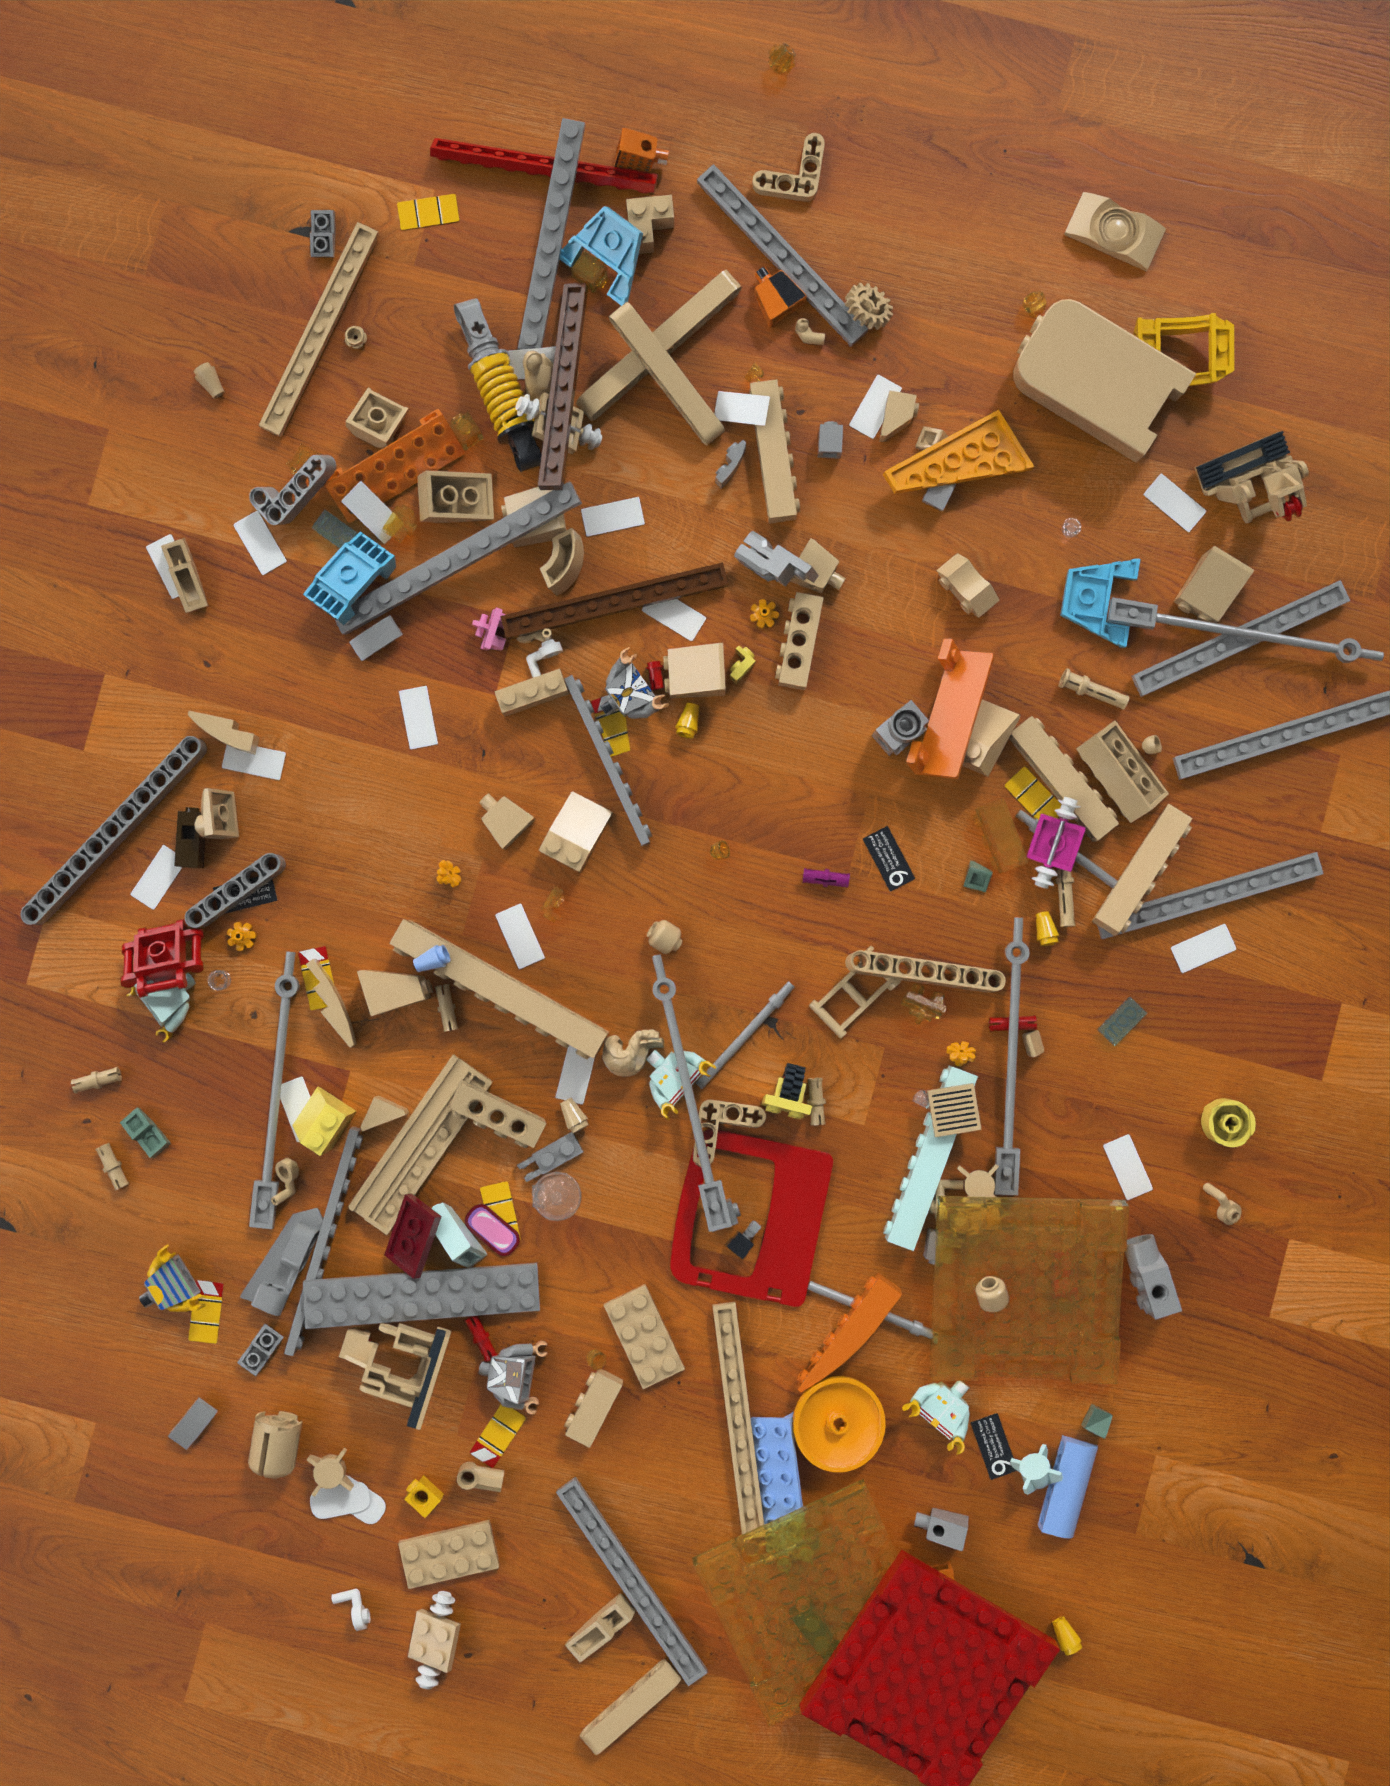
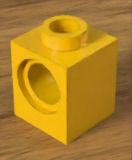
M423 1475L419 1481L414 1479L406 1488L408 1493L404 1500L426 1518L441 1501L444 1494ZM418 1491H424V1492H426L427 1495H428V1498H427V1499H421V1498H419L418 1495H417V1492H418Z

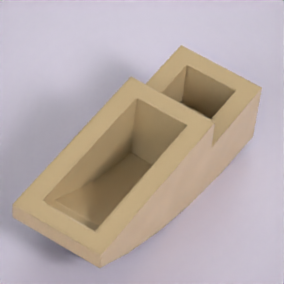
M182 538L162 545L161 548L169 566L168 570L185 612L208 606L186 539Z
M193 711L188 712V716L214 738L237 750L256 755L259 737L253 733L239 731V723L236 721Z
M621 1593L618 1594L591 1617L565 1643V1646L579 1662H582L611 1640L619 1629L629 1623L636 1610Z

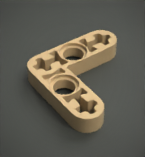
M811 133L805 138L799 175L760 170L753 176L752 187L754 191L760 195L805 202L813 200L818 190L825 145L823 137L818 133ZM812 141L817 142L815 156L810 155ZM812 162L816 164L817 170L807 172L804 166L806 163ZM761 178L765 179L764 187L760 186ZM773 179L776 180L775 189H772ZM788 181L791 184V188L788 191H782L778 186L779 183ZM795 183H798L797 192H794ZM806 185L810 186L809 194L804 193Z
M706 1100L701 1104L699 1109L701 1127H709L713 1131V1137L705 1140V1144H712V1148L707 1146L710 1164L713 1162L719 1123L759 1128L766 1120V1113L761 1107L717 1100ZM708 1105H712V1108L716 1110V1113H712L710 1120L715 1121V1125L701 1123V1119L705 1121L707 1119V1112L703 1111V1108H707ZM729 1108H736L738 1110L739 1117L736 1120H729L727 1118L726 1111ZM743 1109L747 1110V1115H752L754 1111L758 1112V1116L762 1119L758 1120L757 1123H753L752 1118H745V1122H741ZM695 1142L693 1161L697 1166L701 1167L700 1159L697 1157L698 1151Z

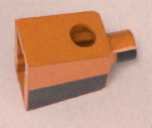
M762 267L754 274L760 283L755 287L754 295L769 328L805 305L806 294L784 271L779 270L771 276L767 268Z

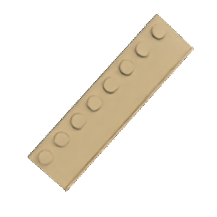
M455 1054L449 1059L348 1206L352 1212L354 1211L365 1218L364 1220L388 1235L396 1222L404 1195L412 1193L415 1196L468 1119V1117L461 1119L453 1115V1110L449 1106L461 1080L485 1091L493 1083L492 1080L458 1058ZM479 1101L472 1102L469 1108L473 1111Z

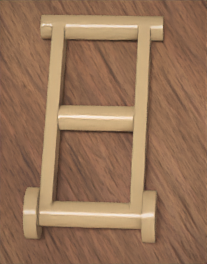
M869 946L865 951L872 952L874 948ZM858 957L860 962L856 965V967L861 968L863 962L862 959ZM878 959L876 966L880 971H883L885 966ZM849 972L819 1002L813 1000L808 1006L841 1039L847 1033L844 1029L884 990L888 988L891 991L902 980L884 978L886 982L866 1000L848 981L856 974ZM842 987L860 1007L839 1025L822 1005Z

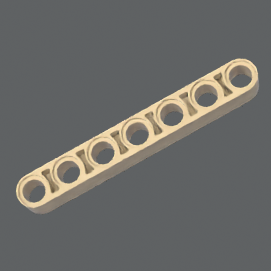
M625 302L608 316L610 322L705 445H709L725 431L723 425L630 303Z
M863 950L849 954L845 961L847 969L852 973L986 993L999 991L1006 983L1004 974L997 970ZM855 956H859L862 959L863 964L861 968L855 966L853 961ZM878 959L882 960L885 964L883 971H880L876 966ZM901 962L907 966L906 974H902L899 971V964ZM923 966L929 969L930 974L928 978L924 977L921 973ZM945 969L949 970L952 974L950 981L944 977ZM968 972L974 977L972 984H969L966 980ZM990 976H993L996 980L995 987H991L988 982Z

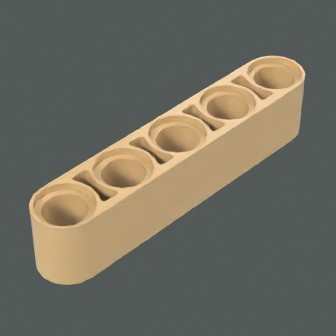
M666 1659L661 1660L590 1722L581 1732L580 1738L595 1755L600 1754L672 1691L680 1682L681 1677Z

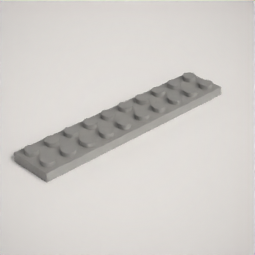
M537 1263L423 1271L421 1278L413 1279L407 1273L303 1281L305 1329L540 1311Z

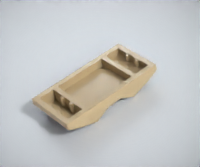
M1083 192L1064 235L1147 271L1166 228L1146 214L1129 211L1119 206L1110 198Z

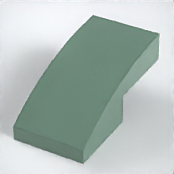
M139 1107L134 1109L120 1122L132 1140H136L149 1158L154 1159L171 1144L157 1125Z

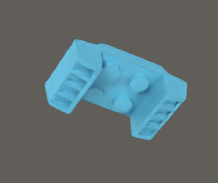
M360 531L350 542H346L315 575L312 584L303 595L345 625L355 615L351 605L376 577L381 575L387 579L396 568L395 555Z

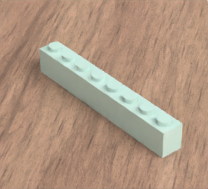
M949 1065L941 1073L939 1081L942 1082L940 1088L974 1083L975 1086L978 1076ZM930 1112L926 1114L923 1123L926 1126L923 1134H919L915 1146L918 1147L916 1155H912L907 1168L910 1171L908 1177L902 1179L899 1189L902 1191L899 1200L895 1199L891 1212L894 1215L891 1221H887L883 1234H886L885 1238L888 1242L912 1251L915 1249L957 1135L934 1137Z

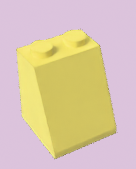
M318 1086L292 1126L300 1143L321 1156L332 1150L357 1111Z

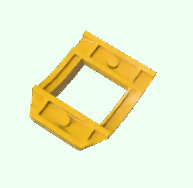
M1216 313L1186 318H1156L1155 320L1137 318L1133 335L1160 352L1161 336L1209 331V372L1196 373L1189 386L1215 383L1234 371V324L1228 320L1220 319L1216 316Z

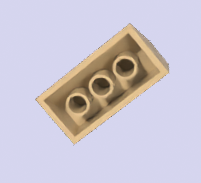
M1116 720L1076 748L1080 753L1081 759L1088 764L1095 778L1102 783L1109 797L1116 802L1122 815L1130 823L1151 811L1169 794Z

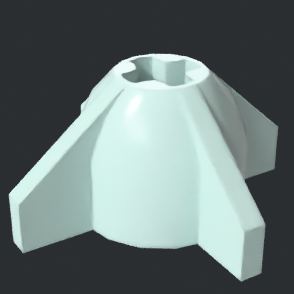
M1042 1444L1038 1454H1029L1022 1461L1011 1458L1012 1467L1021 1473L1025 1482L1023 1486L1024 1494L1029 1495L1037 1489L1045 1488L1049 1484L1060 1482L1063 1479L1062 1472L1051 1469L1047 1459L1048 1449L1045 1444Z

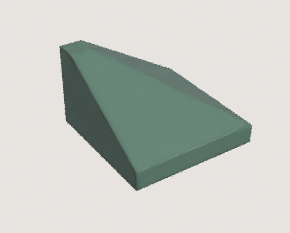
M970 860L964 887L986 892L993 871Z

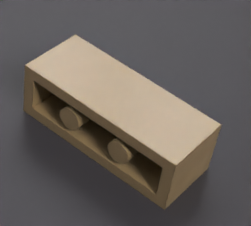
M560 669L494 691L504 716L569 694Z
M598 1368L596 1373L591 1372L585 1384L589 1386L586 1393H580L575 1403V1406L578 1407L575 1414L570 1413L564 1424L567 1427L565 1435L590 1448L622 1387L623 1380L601 1368Z

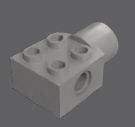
M910 700L880 725L871 736L888 756L893 752L898 755L909 745V742L917 739L927 730L925 725L929 720L914 702Z
M1140 1235L1124 1241L1122 1246L1130 1271L1132 1272L1129 1274V1278L1133 1287H1137L1139 1295L1136 1296V1300L1140 1309H1144L1145 1313L1152 1316L1155 1320L1181 1312L1182 1308L1169 1267L1158 1250L1154 1235Z

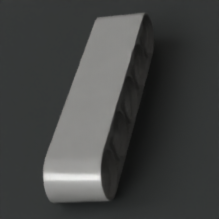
M274 853L263 855L191 907L185 914L186 924L192 928H205L282 873L286 866L284 858ZM275 858L278 863L274 870H271L268 866L269 860ZM256 871L259 879L253 884L250 881V874ZM237 884L240 888V893L234 897L231 894V889ZM216 898L221 901V907L217 911L212 905ZM197 912L202 914V921L199 924L194 921V915Z

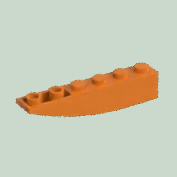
M879 1272L875 1277L871 1276L864 1285L865 1291L861 1296L857 1295L850 1305L852 1307L848 1314L844 1313L837 1322L838 1327L835 1332H829L824 1339V1347L821 1351H815L810 1359V1366L807 1370L802 1369L797 1376L798 1391L803 1392L824 1379L862 1347L901 1297L900 1287Z

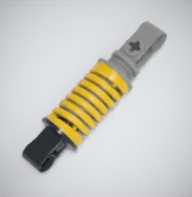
M477 298L454 304L456 319L469 345L467 352L473 359L469 363L468 369L474 375V381L477 383L481 398L484 399L483 402L487 407L490 420L494 424V430L498 432V443L509 444L516 466L520 472L540 466L542 454L532 436L535 419L533 418L528 421L526 418L527 414L517 415L516 403L521 396L524 397V392L520 390L521 385L517 382L518 377L514 374V368L509 365V353L505 349L498 348L497 338L492 337Z

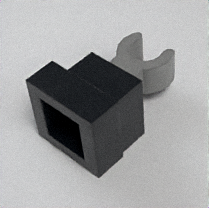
M752 1221L743 1234L737 1231L726 1242L725 1246L740 1259H744L754 1246L749 1240L760 1230L761 1226L756 1221Z

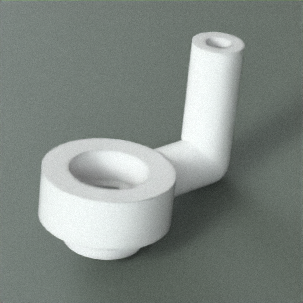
M554 639L541 643L542 647L538 649L539 651L526 657L533 678L541 675L537 661L563 652L560 642H555Z
M352 1589L332 1594L333 1604L352 1600L351 1615L355 1630L367 1629L371 1617L369 1609H365L362 1605L360 1591Z

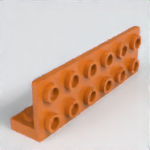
M439 409L419 420L421 426L345 472L340 467L327 480L324 486L348 523H352L358 518L341 500L360 481L385 503L418 483L417 476L426 470L437 471L465 454V451Z
M944 639L938 660L945 671L923 743L912 741L906 762L914 774L958 779L994 661V655L992 653L959 651L953 639Z

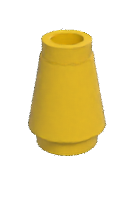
M686 703L675 726L677 735L684 738H694V735L697 734L699 706L697 704Z
M1049 911L1037 913V942H1040L1041 947L1059 943V933Z
M1059 1617L1052 1622L1060 1650L1064 1651L1067 1656L1078 1652L1082 1648L1081 1639L1065 1617Z

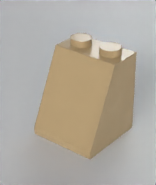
M539 487L504 497L505 505H501L503 518L553 490H540ZM564 514L512 542L513 546L519 547L552 541L553 537L566 531Z
M1213 546L1201 556L1175 598L1174 603L1178 604V608L1185 613L1191 612L1196 615L1200 621L1217 623L1254 570L1218 547Z
M723 643L668 649V656L663 657L664 670H669V679H665V693L670 692V698L725 696Z
M377 970L357 971L371 1016L380 1015L430 999V993H433L431 982L429 979L426 980L425 976Z

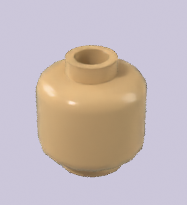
M667 920L654 922L647 933L649 945L663 954H668L672 950L677 951L682 944L680 929Z
M987 1276L977 1284L976 1296L980 1307L984 1311L998 1312L1007 1306L1009 1295L1003 1280Z

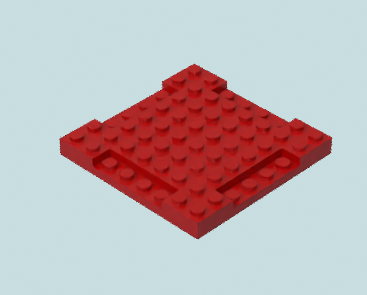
M901 1549L799 1703L803 1716L840 1737L845 1734L917 1775L919 1782L926 1786H969L983 1766L981 1758L1030 1686L1036 1687L1060 1651V1648L1052 1637Z

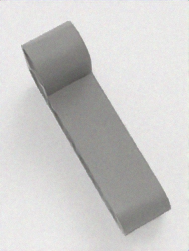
M312 455L280 492L273 487H256L250 492V502L268 523L272 525L289 524L334 474L337 466L336 461L330 455ZM307 477L309 479V486L306 485ZM263 493L266 496L265 502L263 500ZM292 494H294V496H295V502H294V503H293V501H292ZM278 510L281 512V518L278 517Z

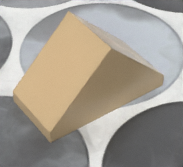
M379 1095L375 1096L360 1128L362 1131L407 1115L409 1111L407 1108Z

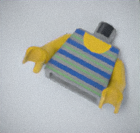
M167 1244L157 1252V1256L147 1272L148 1279L144 1282V1285L148 1291L139 1296L141 1304L147 1308L156 1303L160 1310L167 1308L170 1312H195L205 1307V1304L202 1305L198 1301V1298L201 1297V1294L198 1293L201 1291L179 1254L176 1255L175 1252L170 1254L167 1247L169 1245Z

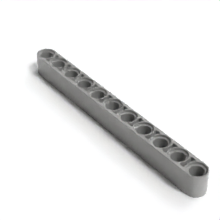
M193 736L185 737L22 908L20 914L22 921L29 925H42L46 923L204 757L207 751L205 742ZM196 742L198 749L196 752L191 753L189 750L190 745ZM181 759L182 766L175 770V760ZM164 775L166 783L160 787L158 779ZM149 792L150 800L144 803L142 796L144 793ZM132 808L134 816L131 820H128L126 814ZM116 825L118 833L113 837L110 831ZM101 842L102 850L97 854L95 845ZM84 858L86 861V867L85 869L81 870L79 868V862ZM68 875L70 877V884L65 887L63 879ZM50 892L54 894V901L51 904L47 900ZM34 909L38 911V918L36 920H33L31 916Z

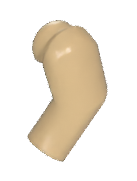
M805 318L797 321L795 330L804 343L824 345V333L812 332L808 325L809 321Z

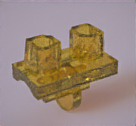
M914 983L909 992L903 997L901 1005L910 1008L909 1014L916 1016L915 1023L920 1025L923 1019L931 1022L932 1017L940 1019L947 1006H944L945 995L933 992L930 1000L922 997L925 988Z

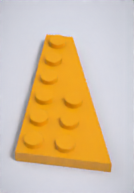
M997 410L886 470L883 476L894 494L1031 471L1034 465L1001 412Z

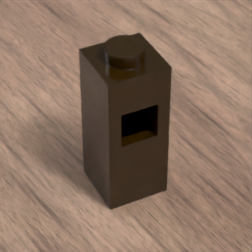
M186 807L185 811H178L174 865L176 867L204 869L206 838L201 837L195 830V821L201 815L200 808Z

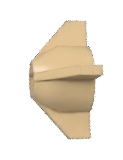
M997 1164L988 1172L975 1170L971 1173L967 1172L960 1165L957 1169L967 1177L964 1187L968 1196L961 1203L963 1207L971 1198L976 1201H984L991 1198L997 1204L1001 1202L993 1194L995 1182L991 1176L999 1167Z
M343 1448L338 1456L328 1454L322 1458L314 1455L308 1457L306 1461L315 1466L313 1477L318 1484L311 1494L315 1497L321 1487L332 1489L339 1484L349 1491L352 1490L354 1484L345 1475L346 1465L342 1460L347 1449Z

